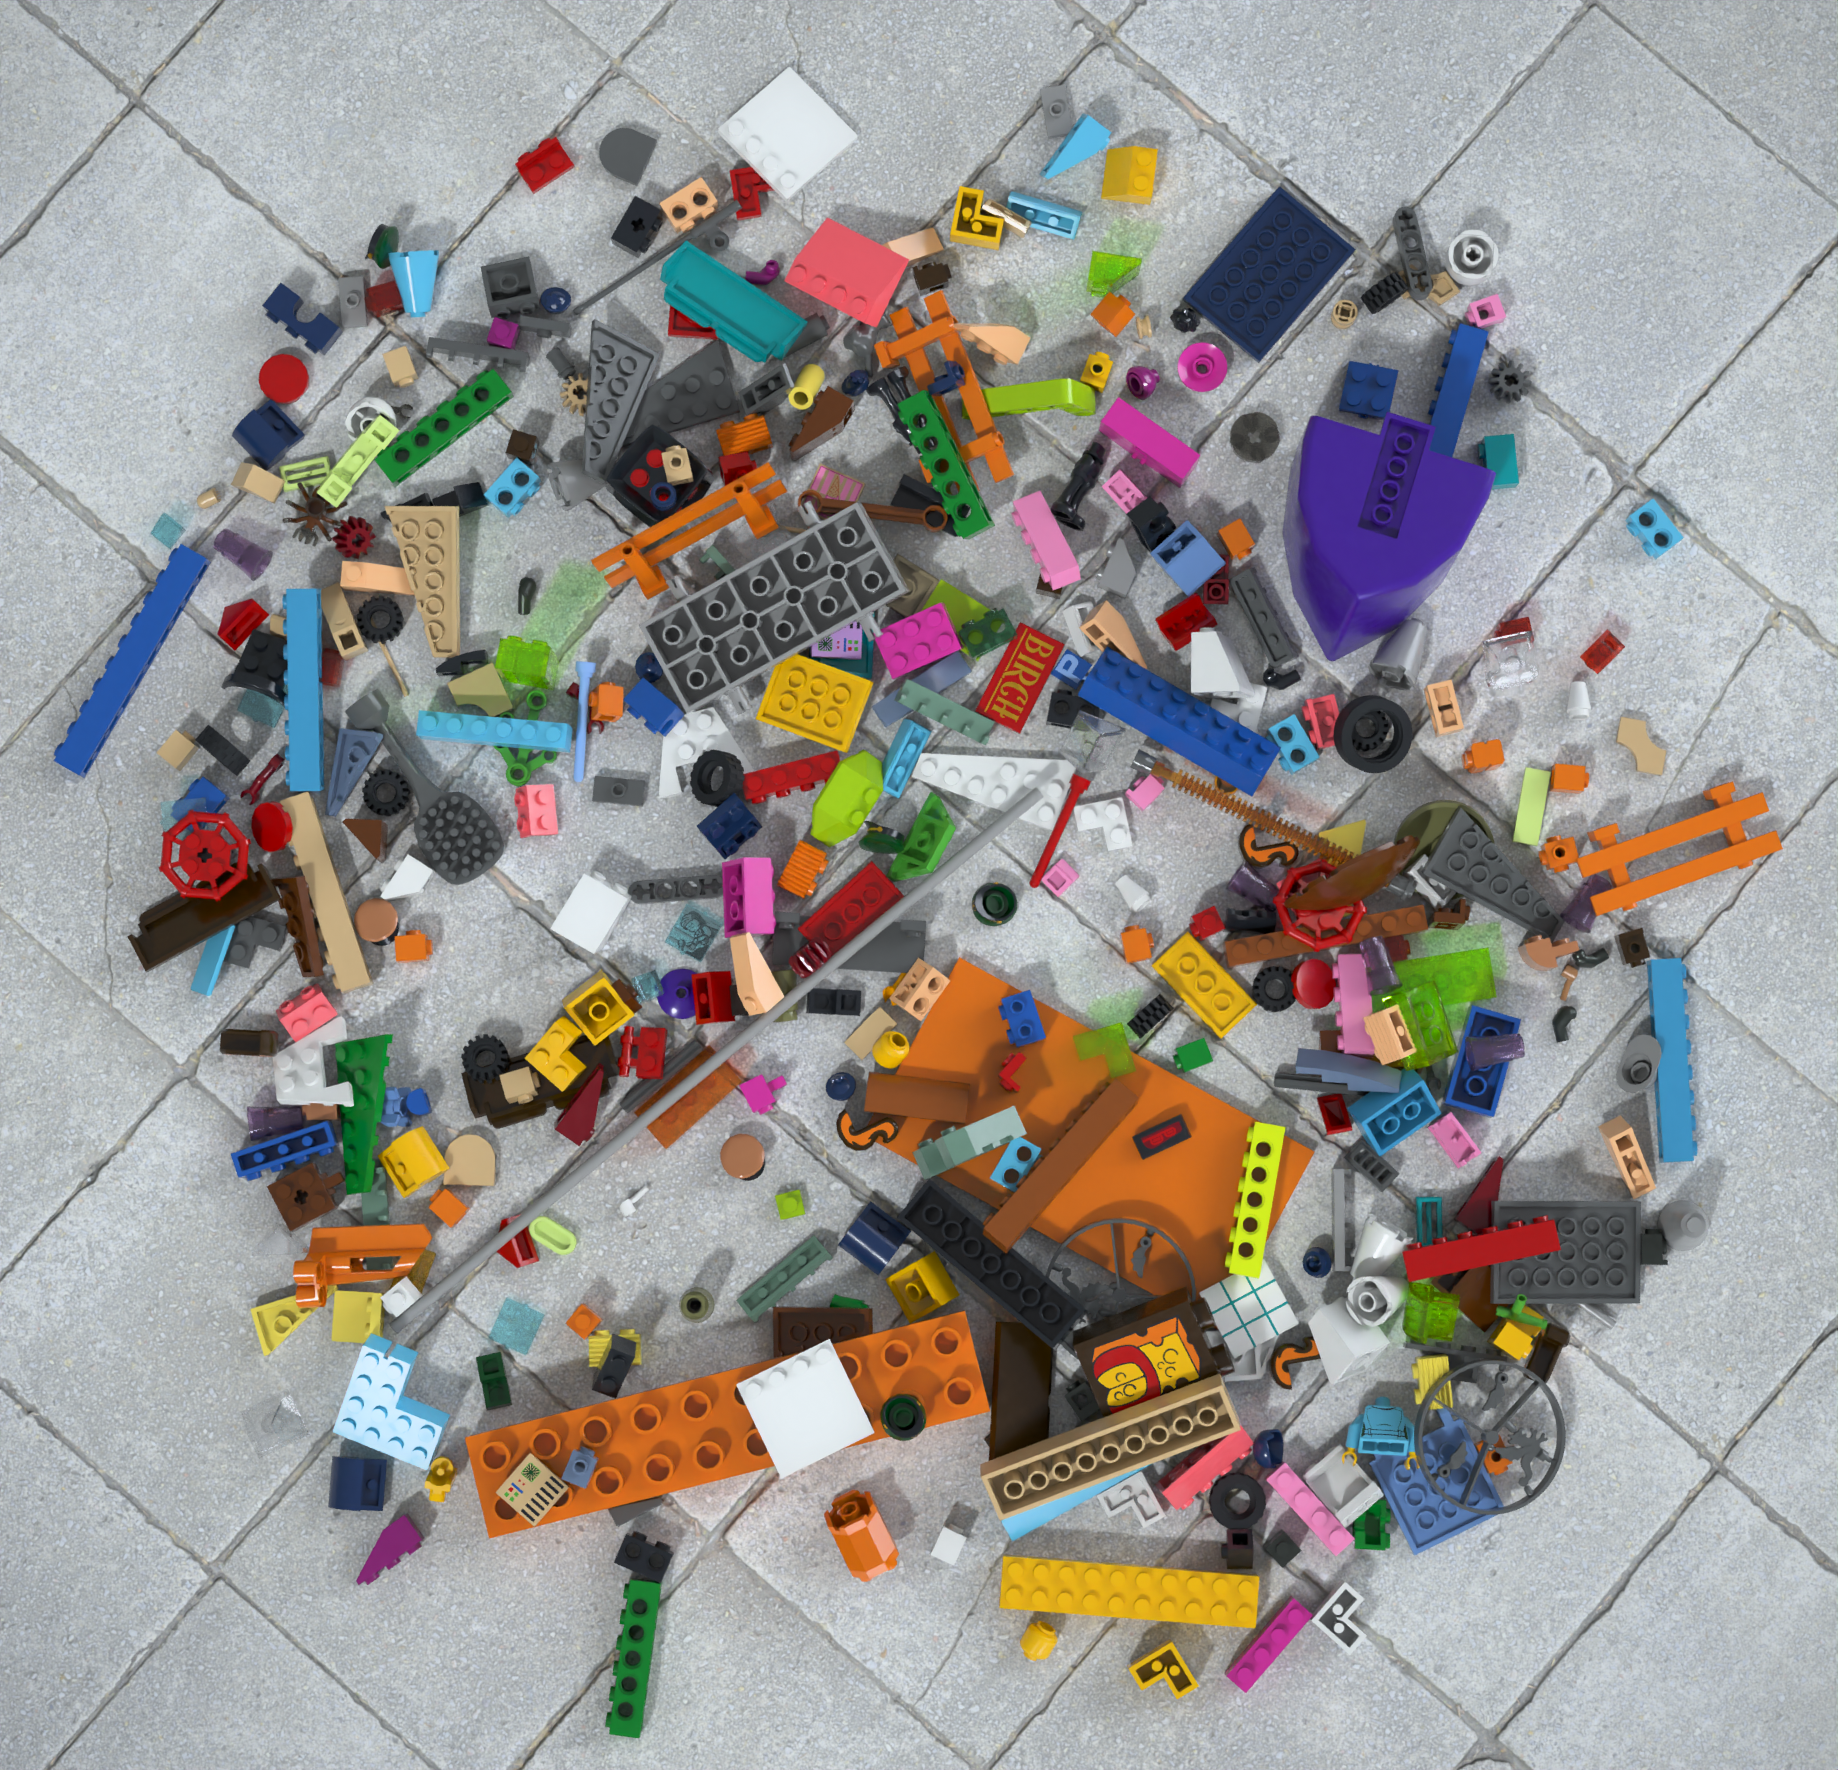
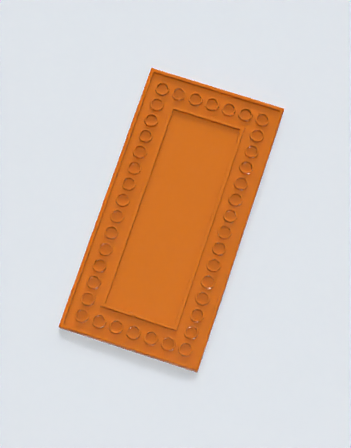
M959 957L948 977L950 982L933 1004L910 1046L908 1055L900 1064L895 1075L970 1084L965 1124L874 1113L867 1126L886 1117L893 1119L898 1125V1135L893 1141L888 1144L883 1143V1138L879 1136L876 1143L918 1165L912 1152L920 1149L919 1143L930 1138L935 1142V1140L942 1137L940 1132L955 1126L956 1130L1015 1106L1027 1133L1021 1137L1041 1148L1039 1154L1046 1158L1051 1152L1049 1150L1051 1144L1058 1137L1062 1140L1068 1133L1065 1131L1067 1126L1074 1119L1078 1121L1084 1115L1082 1110L1091 1100L1095 1102L1100 1096L1098 1092L1106 1082L1111 1084L1116 1078L1139 1097L1138 1104L1030 1227L1062 1244L1080 1228L1103 1219L1130 1218L1151 1224L1170 1236L1188 1259L1195 1280L1196 1300L1201 1298L1199 1292L1233 1275L1229 1274V1268L1224 1266L1227 1252L1232 1253L1233 1242H1229L1231 1227L1237 1226L1238 1217H1233L1236 1202H1241L1242 1192H1238L1240 1177H1245L1247 1168L1242 1167L1244 1152L1250 1151L1251 1142H1246L1248 1128L1254 1127V1123L1260 1121L1035 998L1033 1000L1046 1039L1020 1048H1016L1015 1043L1010 1045L1006 1030L1010 1029L1007 1019L1002 1021L998 1006L1002 1005L1001 999L1021 993L1022 991ZM1020 1052L1027 1059L1010 1078L1021 1089L1017 1093L1013 1090L1009 1093L999 1084L1001 1079L998 1075L1004 1069L1001 1065L1011 1053L1016 1056ZM1182 1114L1192 1137L1142 1160L1132 1137ZM1285 1135L1266 1242L1315 1152ZM1009 1143L936 1176L1000 1210L1002 1208L999 1206L1001 1201L1008 1194L1012 1196L1014 1192L989 1178ZM1259 1143L1256 1146V1152L1259 1156H1268L1270 1154V1147L1266 1143ZM1020 1147L1017 1150L1018 1159L1028 1161L1031 1158L1030 1149ZM1031 1167V1169L1029 1170V1172H1028V1174H1027L1028 1177H1029V1176L1032 1174V1172L1034 1171V1169H1033L1032 1167ZM1262 1168L1252 1170L1251 1175L1255 1181L1261 1182L1265 1180L1266 1173ZM1015 1169L1005 1171L1004 1179L1006 1182L1013 1184L1018 1181L1019 1174ZM1250 1193L1248 1195L1247 1202L1250 1206L1258 1207L1261 1204L1262 1199L1259 1194ZM1246 1218L1243 1221V1228L1247 1232H1254L1257 1229V1222L1253 1218ZM1113 1223L1120 1277L1153 1295H1166L1187 1286L1192 1297L1191 1280L1186 1265L1179 1253L1167 1240L1157 1233L1150 1237L1151 1245L1145 1251L1146 1261L1143 1267V1278H1140L1137 1272L1133 1270L1131 1259L1134 1257L1133 1252L1141 1247L1140 1240L1143 1236H1147L1146 1232L1148 1229L1134 1224ZM1110 1224L1089 1229L1078 1235L1066 1246L1116 1274ZM1242 1243L1238 1251L1242 1257H1250L1253 1253V1248L1248 1243Z

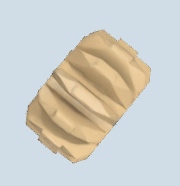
M579 373L578 380L576 381L573 376H569L571 385L567 383L562 384L566 391L560 392V397L566 399L562 405L564 408L570 406V414H574L579 409V415L584 416L587 396L583 395L584 399L580 400L575 394L579 395L578 391L584 390L587 395L588 377L584 381L583 374Z

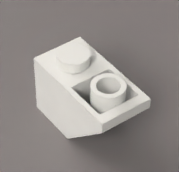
M407 854L406 858L401 857L395 865L394 870H396L393 878H387L382 885L380 891L383 893L380 897L386 901L422 894L436 872Z

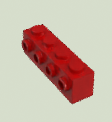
M838 751L744 774L743 791L746 802L752 801L753 805L766 802L767 797L776 795V798H783L791 795V791L800 789L801 792L816 789L815 785L826 784L840 762Z

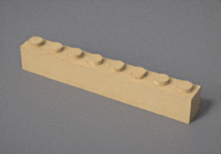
M305 792L281 800L280 804L284 806L282 809L289 813L293 826L292 838L288 843L290 847L294 846L297 855L293 856L296 868L297 870L302 869L309 886V894L312 900L310 906L313 908L314 918H318L320 927L316 928L320 941H325L328 950L324 951L325 958L329 966L333 965L335 974L332 975L336 989H341L343 993L372 985L374 983L313 796L310 792Z

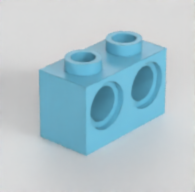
M516 457L485 492L484 497L507 518L512 514L516 516L524 507V500L528 496L533 497L541 487L539 485L541 479ZM520 475L529 476V482L524 486L516 484V480ZM503 494H511L513 499L509 504L504 505L500 503V497Z
M1651 499L1625 520L1628 523L1626 525L1628 531L1634 537L1638 536L1643 543L1641 546L1644 552L1649 557L1653 556L1655 560L1684 538L1654 499ZM1639 516H1648L1650 526H1643L1639 522ZM1655 535H1662L1665 538V546H1659L1655 543Z
M1295 714L1267 730L1268 736L1265 738L1281 747L1279 751L1281 757L1278 761L1285 772L1289 770L1291 775L1320 758ZM1280 729H1287L1291 733L1289 741H1282L1278 737ZM1295 750L1300 751L1304 756L1303 762H1294L1291 759V752Z
M1022 1137L1012 1140L989 1179L1015 1193L1018 1189L1016 1187L1017 1183L1024 1175L1027 1176L1031 1167L1042 1156L1039 1154L1041 1148ZM1020 1147L1030 1149L1031 1158L1028 1161L1018 1159L1017 1150ZM1015 1169L1018 1172L1019 1178L1016 1183L1010 1184L1005 1181L1004 1173L1006 1170Z

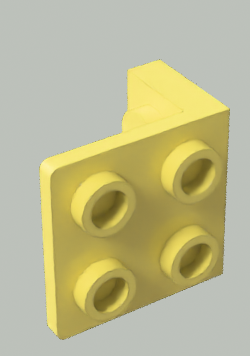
M336 1290L334 1295L332 1341L365 1343L371 1333L383 1338L385 1308L380 1297L385 1293Z

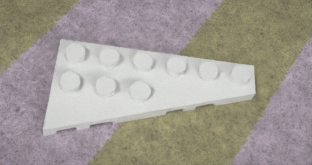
M921 753L912 778L1003 813L1008 811L1036 787L1044 797L1018 819L1053 831L1071 785L1069 781L1072 774H1075L1079 761Z

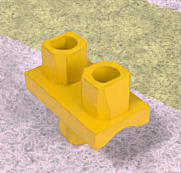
M439 1456L432 1462L424 1487L430 1489V1501L444 1502L446 1493L450 1492L456 1479L458 1468H454L452 1460L448 1457Z

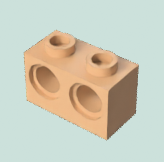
M702 177L659 203L662 212L677 234L681 231L685 233L691 230L696 225V221L701 218H710L717 212L716 209L719 208L718 201ZM699 196H704L708 199L706 204L701 206L696 205L694 201ZM678 209H683L687 212L686 216L682 219L675 218L673 214Z
M1452 680L1427 685L1423 690L1436 738L1461 732L1464 726Z
M918 958L889 999L904 1011L922 1021L950 980L934 967Z

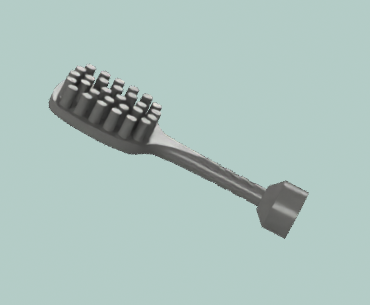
M378 689L370 692L351 705L345 713L356 729L373 730L376 733L384 734L381 742L407 778L419 805V813L414 822V831L423 854L434 870L450 884L462 885L478 878L493 867L504 852V843L498 828L486 811L471 797L459 791H442L422 773L385 722L388 718L390 705Z

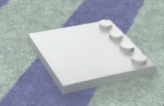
M790 67L777 76L720 126L717 131L785 202L790 200L858 138V135Z
M830 1339L736 1384L781 1479L875 1433Z

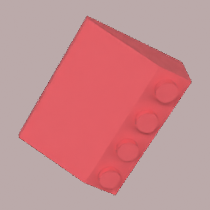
M827 217L797 255L784 281L853 318L877 328L909 259Z
M1241 1425V1430L1198 1446L1154 1484L1176 1510L1180 1507L1182 1510L1187 1508L1194 1501L1192 1497L1199 1491L1201 1493L1207 1491L1213 1485L1212 1480L1217 1475H1225L1232 1469V1462L1238 1457L1240 1460L1245 1458L1252 1451L1250 1447L1254 1443Z

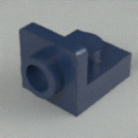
M950 360L944 362L948 374L934 378V383L927 386L929 394L932 396H942L964 386L963 378L965 373L960 364Z

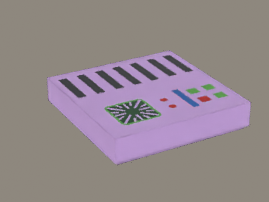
M854 622L811 646L810 657L861 660L862 626L859 622Z

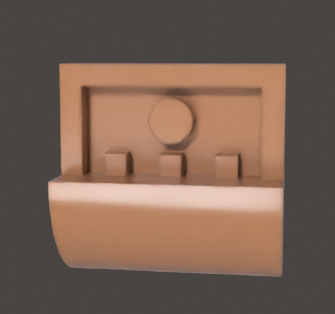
M1542 935L1524 940V945L1518 948L1522 960L1529 967L1538 971L1552 970L1558 967L1556 958L1579 951L1577 940L1570 942L1569 938H1565L1551 943L1550 938L1542 939Z

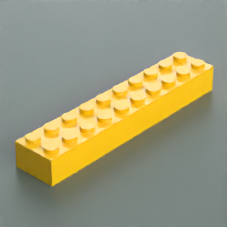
M1003 1554L999 1608L1256 1628L1259 1576L1248 1573Z

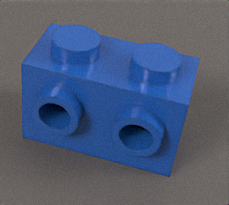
M1030 990L1001 999L1002 1005L998 1006L1002 1021L1006 1019L1008 1021L1010 1029L1006 1030L1010 1045L1015 1043L1016 1048H1020L1046 1039Z

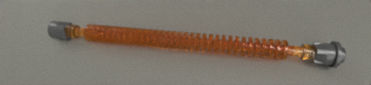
M1140 749L1133 760L1131 768L1148 776L1149 774L1157 778L1161 776L1173 782L1171 787L1174 789L1178 784L1177 790L1181 791L1184 787L1183 793L1187 794L1188 790H1190L1189 796L1193 797L1194 793H1196L1195 799L1197 800L1201 795L1203 796L1201 802L1204 803L1207 798L1208 805H1211L1213 801V807L1216 808L1219 804L1218 810L1220 811L1225 807L1224 813L1226 814L1232 810L1230 816L1234 817L1235 813H1238L1236 818L1240 820L1241 816H1244L1242 821L1246 822L1249 819V825H1252L1253 821H1255V828L1261 824L1260 830L1263 831L1267 827L1266 833L1269 834L1273 830L1271 835L1275 837L1279 833L1277 838L1280 840L1284 835L1283 841L1287 842L1290 838L1289 844L1293 845L1296 841L1295 847L1299 848L1300 844H1302L1301 850L1304 851L1308 847L1307 853L1310 854L1314 850V856H1317L1319 852L1318 858L1322 859L1325 855L1327 862L1330 858L1332 859L1330 862L1332 865L1338 861L1336 867L1353 859L1354 852L1350 851L1349 855H1347L1348 849L1345 848L1341 852L1342 847L1338 846L1335 849V843H1332L1330 847L1331 841L1327 840L1324 844L1325 838L1323 837L1317 841L1319 835L1315 834L1311 838L1313 833L1309 831L1308 835H1305L1306 829L1299 832L1300 826H1297L1294 830V823H1291L1290 827H1288L1289 821L1286 820L1282 824L1283 818L1280 817L1276 821L1277 815L1274 814L1270 818L1272 813L1269 811L1265 816L1266 810L1262 809L1259 813L1260 807L1256 806L1253 810L1254 804L1250 803L1249 807H1247L1248 801L1244 800L1243 804H1240L1242 798L1239 797L1237 801H1234L1235 795H1232L1230 799V793L1226 792L1224 796L1223 789L1218 793L1219 787L1217 786L1211 790L1212 784L1209 783L1208 787H1205L1207 782L1203 780L1202 784H1199L1200 778L1193 781L1194 775H1191L1190 779H1188V772H1185L1184 776H1182L1183 770L1180 769L1176 773L1164 767L1165 764L1157 761V758ZM1398 874L1384 887H1386L1387 891L1399 896L1401 901H1404L1406 897L1409 899L1412 897L1416 885L1413 884L1414 878L1410 877L1408 879Z

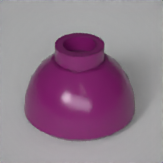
M1143 366L1129 368L1126 375V382L1130 392L1139 400H1145L1150 397L1156 388V383L1160 381L1159 374L1155 369L1150 370Z

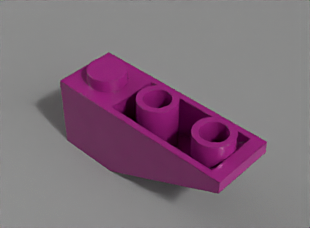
M408 1513L382 1531L356 1580L358 1585L364 1581L369 1585L380 1577L378 1571L385 1566L390 1570L401 1562L399 1556L406 1551L411 1555L422 1547L420 1541L424 1539V1536Z

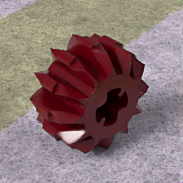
M349 516L347 522L340 520L341 527L334 528L337 535L332 537L333 542L336 543L335 549L346 558L353 557L354 559H359L360 553L368 555L366 549L374 547L370 540L376 538L375 534L371 532L373 529L372 525L366 523V520L362 517L356 519L354 516Z
M814 937L793 953L789 958V964L795 974H798L801 978H806L822 967L831 958L832 952L825 941H822L820 937Z

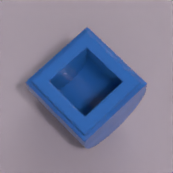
M416 1089L408 1095L406 1105L410 1112L417 1115L432 1113L425 1089Z

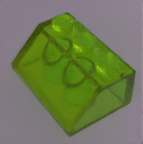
M1435 980L1382 998L1385 1009L1394 1005L1400 1006L1399 1009L1417 1049L1415 1053L1401 1059L1406 1071L1430 1066L1458 1053Z

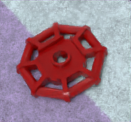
M192 809L169 830L163 831L161 835L163 836L161 865L158 868L179 891L180 897L184 899L192 897L214 899L216 902L221 901L226 893L243 879H247L248 853L251 841L244 836L229 818L228 813L197 812ZM198 822L217 823L218 825L215 831L200 830ZM189 825H193L194 832L183 841L176 837ZM224 827L237 843L230 845L223 838L221 832ZM174 842L180 845L179 860L171 863ZM204 848H208V853L212 854V858L207 859L206 863H203L202 858L198 857L199 852H203ZM239 848L236 869L230 866L232 850ZM181 866L190 877L187 884L184 883L173 868ZM226 871L232 872L233 875L218 887L216 880ZM196 880L210 881L212 889L194 888L192 886Z
M1321 859L1319 862L1298 868H1289L1277 895L1273 897V903L1276 905L1284 929L1282 933L1311 947L1314 952H1319L1320 949L1345 942L1347 944L1352 942V937L1363 915L1367 914V907L1364 906L1363 900L1353 903L1354 906L1346 905L1334 909L1320 910L1319 912L1316 910L1293 909L1296 912L1297 921L1292 924L1288 909L1284 905L1292 886L1295 883L1300 888L1298 892L1303 894L1302 890L1310 882L1305 883L1301 877L1319 872L1318 877L1325 875V873L1329 875L1330 872L1337 869V867L1329 864L1326 859ZM1345 913L1353 914L1344 929L1339 924ZM1301 925L1314 932V938L1297 929V927ZM1334 929L1337 932V935L1321 939V932Z

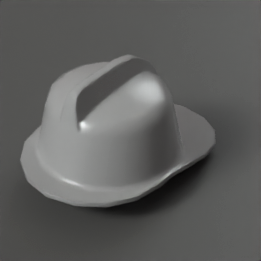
M1642 1034L1629 1042L1616 1072V1081L1621 1089L1626 1092L1636 1093L1651 1087L1656 1082L1658 1076L1657 1068L1662 1054L1661 1046L1657 1039L1651 1035Z

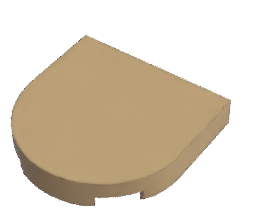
M471 1134L463 1135L453 1140L445 1152L444 1160L450 1169L444 1172L443 1185L495 1186L496 1156L490 1143L480 1136Z

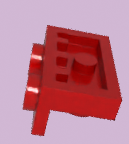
M557 137L545 139L538 145V149L532 153L526 152L517 159L518 162L515 163L517 171L533 194L575 167L560 145Z

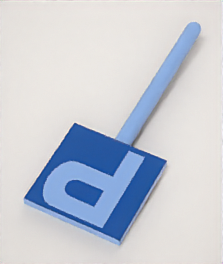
M1067 649L1051 675L1076 690L1082 680H1086V674L1092 664Z

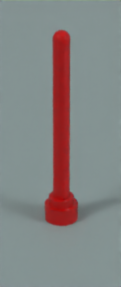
M1072 774L1069 781L1071 784L1069 789L1071 791L1030 879L1029 884L1032 888L1039 886L1080 794H1083L1085 790L1087 791L1091 781L1076 774Z

